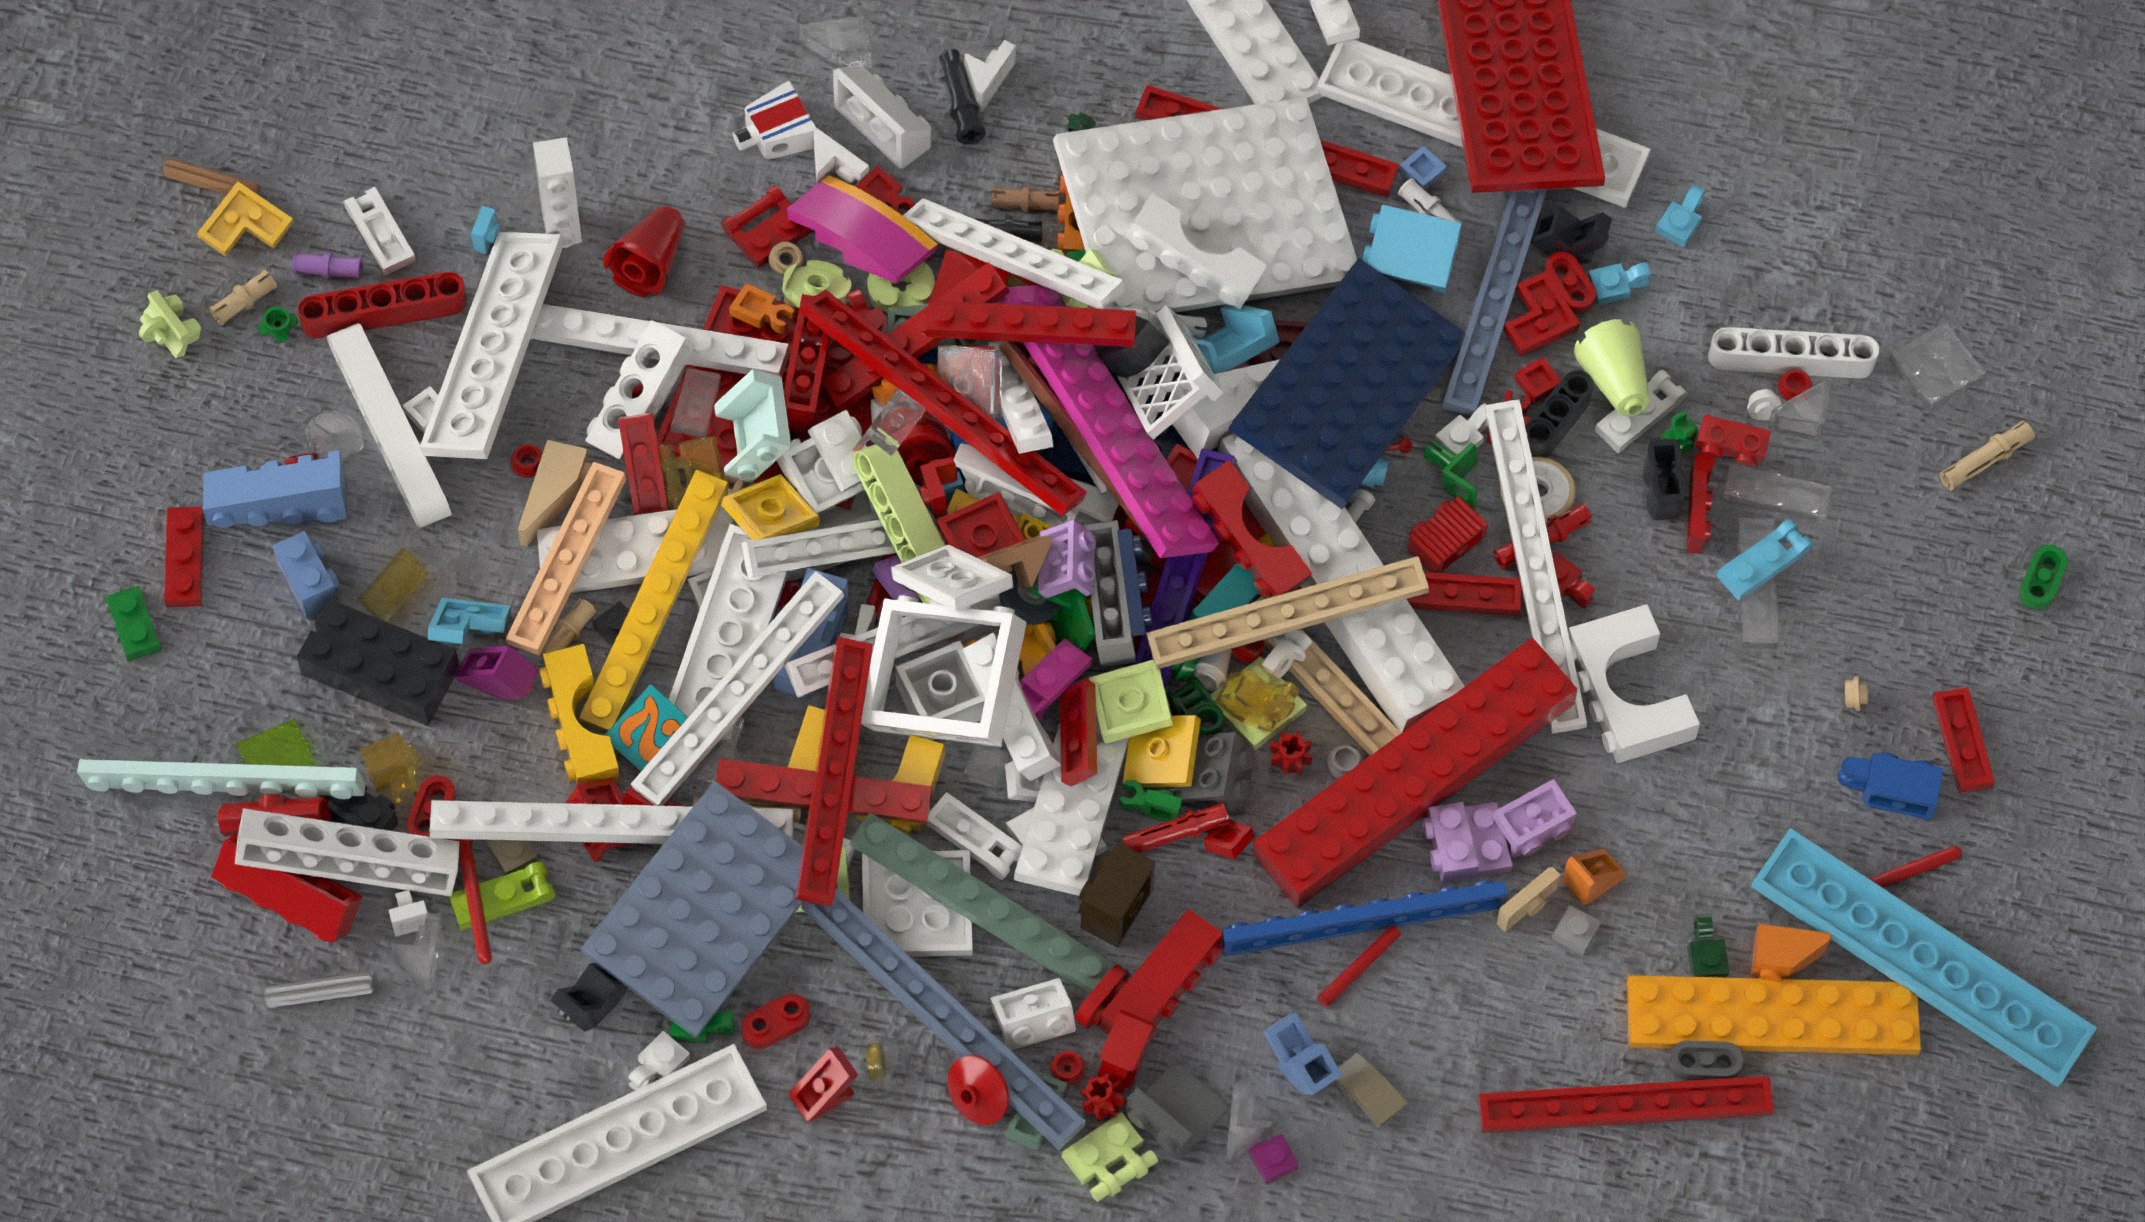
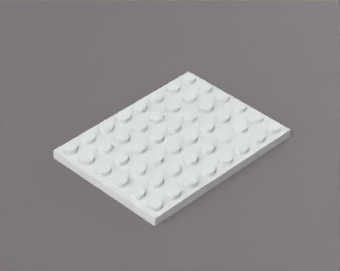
M1307 97L1059 133L1053 139L1085 251L1087 253L1090 249L1098 250L1115 273L1114 277L1124 281L1126 291L1107 309H1114L1117 305L1135 309L1145 306L1151 307L1155 312H1158L1167 305L1176 313L1226 304L1217 294L1205 287L1194 284L1188 276L1177 269L1165 266L1159 258L1146 250L1138 249L1129 239L1124 237L1151 192L1181 210L1180 224L1187 240L1199 250L1210 254H1224L1231 252L1237 247H1241L1268 264L1246 301L1337 287L1357 261Z

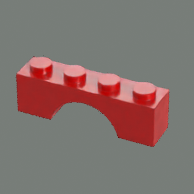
M1228 460L1195 483L1191 490L1194 495L1192 496V501L1202 514L1207 513L1215 523L1212 525L1214 532L1222 542L1228 541L1234 549V559L1244 571L1247 569L1256 579L1254 581L1255 588L1264 599L1292 592L1305 583L1312 575V572L1292 545L1272 547L1260 543L1250 535L1242 519V504L1250 487L1231 461Z

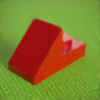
M1121 1009L1099 1058L1102 1062L1097 1076L1103 1077L1105 1073H1108L1113 1083L1120 1080L1123 1087L1131 1090L1135 1084L1155 1023Z
M839 1046L829 1048L788 1095L805 1120L812 1122L854 1095V1091L849 1085L857 1078L858 1073Z

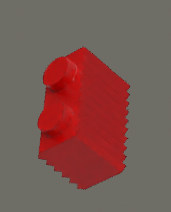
M1457 496L1452 502L1446 500L1441 503L1429 521L1425 523L1422 520L1410 530L1407 550L1413 557L1419 556L1420 562L1423 567L1427 568L1428 572L1442 573L1486 537L1489 523L1460 496Z

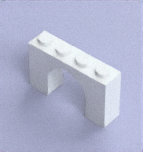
M1647 604L1569 628L1568 634L1580 690L1582 693H1587L1590 700L1589 711L1595 723H1600L1604 732L1602 733L1604 747L1608 753H1613L1617 764L1696 739L1700 723L1687 694L1656 704L1639 706L1620 699L1608 685L1606 671L1613 664L1620 660L1655 650L1657 647L1660 632Z

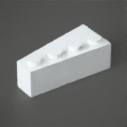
M1279 360L1214 374L1224 394L1214 402L1205 395L1172 423L1191 451L1194 452L1197 459L1201 449H1219L1221 439L1233 434L1228 430L1230 424ZM1193 389L1184 390L1181 399Z

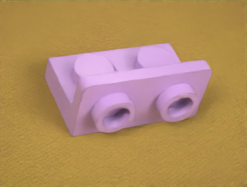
M1075 520L1041 531L1040 536H1050L1052 544L1039 570L1038 593L1045 598H1049L1076 588L1085 596L1093 594L1095 578L1094 549L1096 547L1093 533Z
M1553 779L1494 811L1492 817L1510 843L1509 853L1514 859L1522 854L1525 857L1534 854L1543 846L1542 843L1551 838L1559 840L1568 835L1573 829L1572 826L1577 813Z

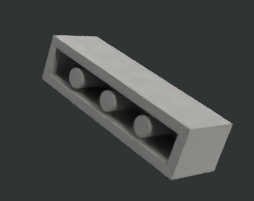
M1118 520L1083 525V527L1093 533L1096 542L1094 549L1095 578L1091 600L1096 644L1101 667L1136 663L1134 638L1131 636L1117 530H1120Z

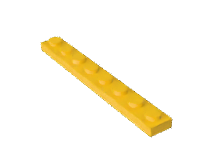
M699 470L695 471L579 716L582 723L608 732L621 718L721 506L723 497H725L728 491V482Z

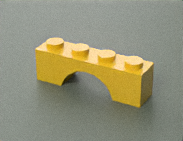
M584 644L543 654L545 667L539 668V674L543 689H551L553 698L547 699L552 720L558 718L561 729L555 730L560 751L566 749L568 751L570 760L564 761L568 781H576V784L579 785L613 777L616 783H620L619 769L610 736L589 732L575 718L579 703L585 696L591 693L594 687L593 674Z

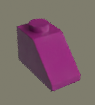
M511 646L470 648L453 678L458 682L500 700L523 699L531 691L533 680L539 670Z

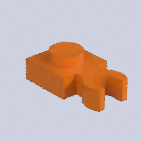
M745 283L730 306V316L759 329L764 322H767L775 332L784 334L786 323L779 320V318L784 317L793 321L794 309L785 304L776 306L775 295Z

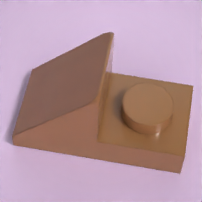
M1036 536L978 557V559L1007 573L1013 570V564L1019 585L1030 588L1034 584L1052 544L1050 536Z

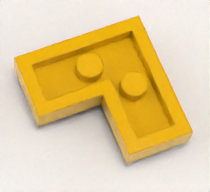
M237 181L197 235L199 239L224 256H227L245 231H248L274 249L294 222L293 218Z

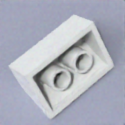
M864 66L838 67L833 71L834 107L900 170L931 148V127L923 117H917L910 111L907 103L901 96H894L877 74L872 75Z

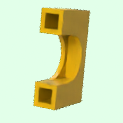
M808 705L788 764L789 768L815 771L824 709ZM910 735L899 770L892 781L932 786L933 796L946 755L944 744ZM856 815V818L860 821H864L867 817ZM880 818L904 834H910L911 830L921 833L923 826L921 823Z

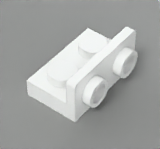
M1060 978L990 998L993 1012L1003 1033L1004 1045L1010 1051L1070 1034L1076 1030L1072 1004Z

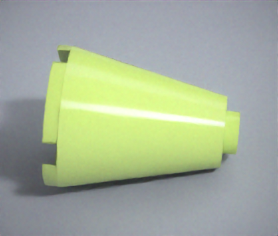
M1621 319L1605 321L1591 327L1585 332L1587 338L1581 344L1578 340L1575 344L1574 354L1578 363L1592 377L1594 383L1619 414L1636 416L1642 413L1649 404L1650 398L1641 335L1638 328L1631 321L1630 325L1623 324Z

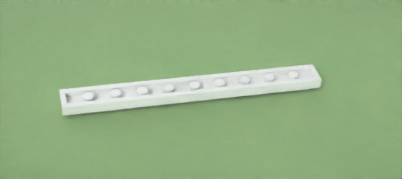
M1520 399L1485 405L1531 635L1578 688L1575 705L1550 722L1551 732L1553 734L1587 728Z
M432 800L430 838L664 844L693 807ZM752 808L792 838L793 809Z

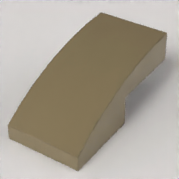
M1355 1053L1338 1067L1342 1076L1333 1082L1351 1104L1356 1102L1377 1128L1381 1127L1408 1104L1393 1085L1360 1054Z

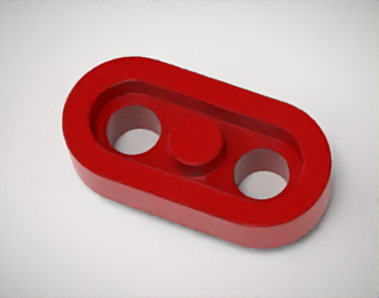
M1567 252L1552 254L1546 261L1544 272L1547 271L1574 314L1588 312L1593 307L1596 297L1593 284L1573 255ZM1563 271L1566 273V275L1561 276L1558 275L1556 272ZM1579 297L1583 301L1578 302L1573 300L1572 298Z
M435 775L422 782L407 819L409 834L430 837V831L422 832L420 829L424 825L430 826L431 803L434 795H444V798L440 801L456 800L454 785L448 778Z
M1114 965L1081 1004L1074 1020L1086 1029L1092 1025L1098 1027L1100 1025L1101 1013L1128 982L1130 973L1120 965Z
M786 994L748 1013L741 1024L744 1042L752 1048L764 1049L803 1030L810 1020V1007L807 1000L798 994ZM791 1006L798 1009L795 1014H788L785 1010ZM756 1023L766 1025L765 1029L761 1031L755 1030L753 1026Z

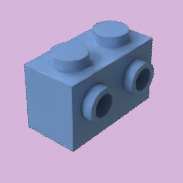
M303 531L273 545L277 565L306 619L320 614L328 599L338 602L335 588L340 587L332 568L325 570L321 562L325 557L316 540L310 542L306 532Z

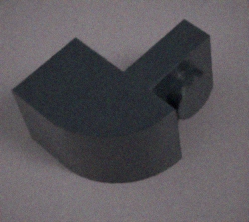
M1559 207L1539 215L1530 243L1548 256L1557 252H1567L1573 255L1579 264L1590 263L1594 251L1604 247L1609 238L1608 231L1612 218L1601 212L1580 221L1563 207Z
M1136 316L1134 347L1097 345L1096 352L1098 357L1117 376L1127 378L1149 367L1170 341L1150 321Z
M589 963L574 986L557 989L550 1001L558 1007V1013L564 1019L575 1023L586 1032L598 1025L616 1007L628 990V987L596 963Z

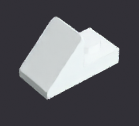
M1006 40L1003 41L998 50L993 49L990 52L986 63L965 53L964 55L965 75L973 100L978 103L979 111L981 112L1016 64V45Z
M817 129L813 133L817 184L828 175L833 176L836 174L839 180L856 187L869 174V165L821 130Z

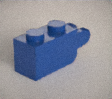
M1873 753L1871 760L1859 757L1857 759L1849 757L1843 760L1842 769L1839 770L1837 775L1839 784L1846 788L1849 787L1853 790L1863 791L1862 800L1868 807L1927 820L1932 819L1938 803L1943 768L1934 766L1928 761L1918 760L1913 762L1899 759L1898 756L1891 753Z

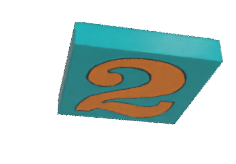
M650 684L605 736H610L612 745L636 768L642 771L688 717L655 686Z

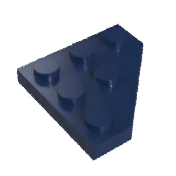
M1132 529L1117 530L1131 636L1146 635V627H1152L1150 606H1144L1142 593L1149 592L1146 571H1140L1139 559H1145L1143 540L1140 535L1135 536V532Z

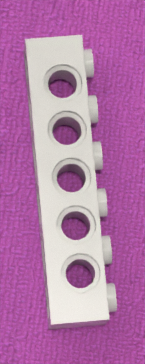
M243 808L237 838L235 864L451 897L458 871L459 841Z

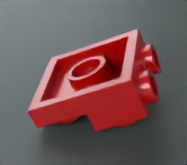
M1704 414L1695 448L1702 450L1701 453L1711 458H1722V455L1736 458L1735 462L1740 465L1754 467L1756 464L1763 465L1772 431Z

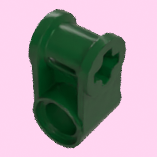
M1191 677L1187 685L1174 693L1171 691L1166 693L1170 712L1173 716L1196 715L1201 719L1199 735L1223 733V711L1197 677ZM1211 722L1215 725L1211 727H1204L1201 725V723Z

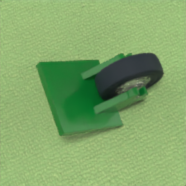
M1013 567V570L1008 572L1012 575L1013 588L999 594L1002 607L1015 610L1014 614L1027 622L1026 624L1028 625L1050 622L1058 644L1062 640L1067 639L1084 652L1095 635L1094 620L1089 616L1085 604V595L1074 588L1045 598L1038 593L1039 573L1032 587H1021Z

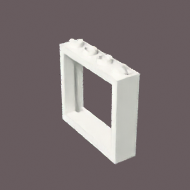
M904 595L898 596V600L884 599L868 674L861 724L877 732L1001 747L1027 622L1014 614L1015 610L1002 606H995L994 611L983 610V607L980 605L972 604L967 610L953 611L931 599L929 604L919 603L918 599ZM903 615L1000 626L981 723L884 712Z

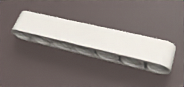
M360 323L327 335V340L335 360L417 527L420 529L451 516V510L426 456L422 454L419 448L420 444Z

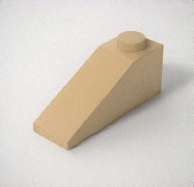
M547 440L518 527L521 546L527 547L537 537V529L547 528L575 500L592 463H589L588 450L586 448Z

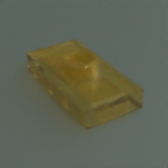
M402 548L357 599L372 616L387 622L428 576L429 572L408 549Z

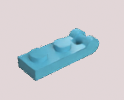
M1791 518L1787 519L1775 531L1720 568L1716 577L1740 601L1806 555L1813 548L1814 543L1808 536L1803 537L1798 532V525ZM1786 539L1793 546L1788 550L1781 545Z

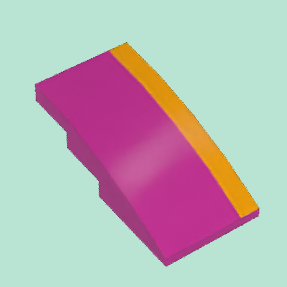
M830 175L787 208L788 220L814 229L817 242L843 252L844 263L896 284L938 250V243L894 209L859 188Z

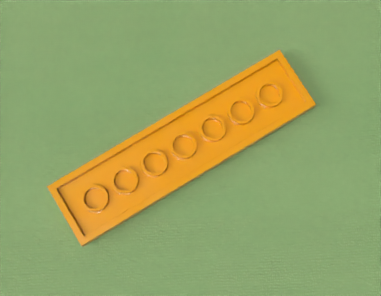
M1628 975L1626 981L1629 1048L1673 1049L1676 1044L1682 1041L1730 1042L1741 1051L1919 1055L1921 1051L1918 996L1897 982L1782 979L1781 982L1757 978Z

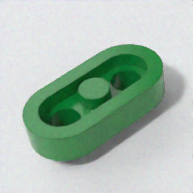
M2043 545L2035 551L2019 589V597L2027 607L2034 610H2042L2052 603L2068 565L2067 555L2061 548L2055 545ZM2048 563L2053 569H2047L2043 564ZM2031 592H2039L2042 597H2035Z

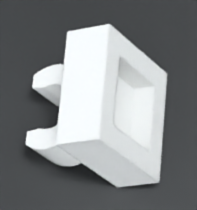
M410 890L395 893L398 907L389 910L395 937L429 928L430 923L424 900L413 903Z

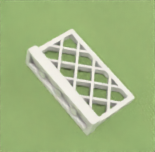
M1167 305L1156 313L1161 322L1156 328L1170 341L1150 367H1147L1142 372L1127 378L1117 376L1144 429L1152 439H1155L1205 395L1214 402L1224 394L1188 326ZM1171 355L1168 364L1162 365L1165 357ZM1180 372L1177 381L1171 382L1174 374ZM1157 375H1163L1160 383L1154 384ZM1145 377L1142 386L1136 387L1139 379ZM1193 389L1181 399L1184 390ZM1172 392L1169 400L1163 402L1166 393ZM1154 394L1151 403L1145 404L1148 396ZM1158 412H1163L1162 416L1154 422Z

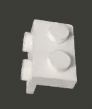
M847 410L810 428L808 433L841 492L860 483L861 480L855 470L853 457L855 452L865 449L867 446L861 437L862 429L858 421L854 417H850Z

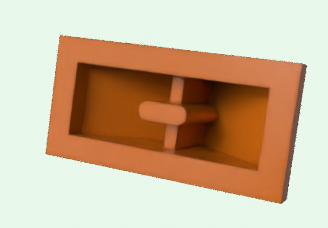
M1603 848L1571 856L1567 860L1562 882L1581 904L1586 907L1623 880L1627 873Z

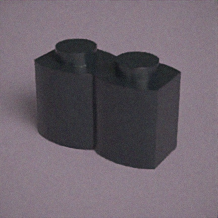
M1676 439L1651 440L1643 465V478L1649 488L1647 508L1653 520L1678 519L1684 503L1687 486L1684 475L1680 471L1682 451Z

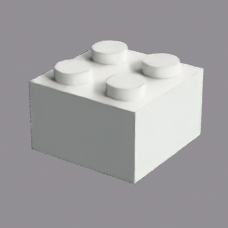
M960 641L895 667L896 687L910 715L974 723L981 721L985 698L962 650L964 647ZM922 737V738H924V739H928V740H931V741H932V740H935V739H933V738H925V737Z

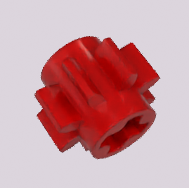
M1282 731L1280 742H1271L1270 752L1274 754L1271 757V766L1278 765L1282 770L1283 776L1294 772L1299 776L1302 775V765L1312 764L1313 755L1308 753L1311 750L1312 742L1304 741L1300 737V731L1288 735Z
M1105 1073L1103 1077H1089L1090 1082L1087 1084L1086 1089H1080V1094L1083 1100H1085L1082 1104L1085 1113L1091 1114L1094 1112L1098 1122H1101L1103 1118H1117L1120 1106L1127 1105L1122 1095L1125 1089L1121 1081L1119 1080L1112 1084L1108 1073Z

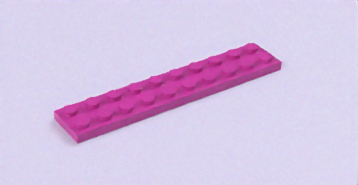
M1042 285L1007 287L1010 293L1005 294L1003 298L997 301L998 304L1067 307L1059 292ZM1023 342L1160 558L1213 552L1219 544L1218 540L1178 480L1175 472L1160 452L1158 446L1147 434L1139 417L1115 382L1108 368L1098 357L1092 345Z

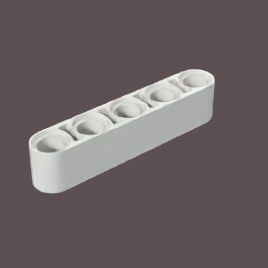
M1725 327L1714 333L1708 359L1713 367L1723 371L1784 374L1790 370L1797 369L1805 372L1808 376L1859 379L1865 378L1873 372L1879 354V345L1875 339L1865 335ZM1720 347H1727L1731 351L1722 350ZM1754 349H1761L1765 353L1756 352ZM1788 351H1795V352H1797L1799 355H1793V354L1789 353ZM1822 353H1829V354H1831L1833 357H1827V356L1823 355ZM1856 355H1863L1867 359H1861Z

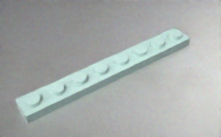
M79 759L77 773L86 787L100 792L107 791L109 788H116L133 793H139L143 789L158 790L167 794H174L180 790L193 791L201 795H209L212 792H227L235 796H244L247 793H262L264 795L297 794L304 798H314L317 795H331L338 799H349L351 796H364L366 785L358 768Z

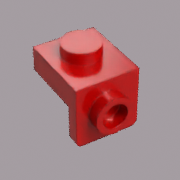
M953 457L935 459L928 464L920 466L923 486L918 487L919 494L925 506L931 507L934 518L948 515L946 497L942 486L958 480L956 463L953 461Z

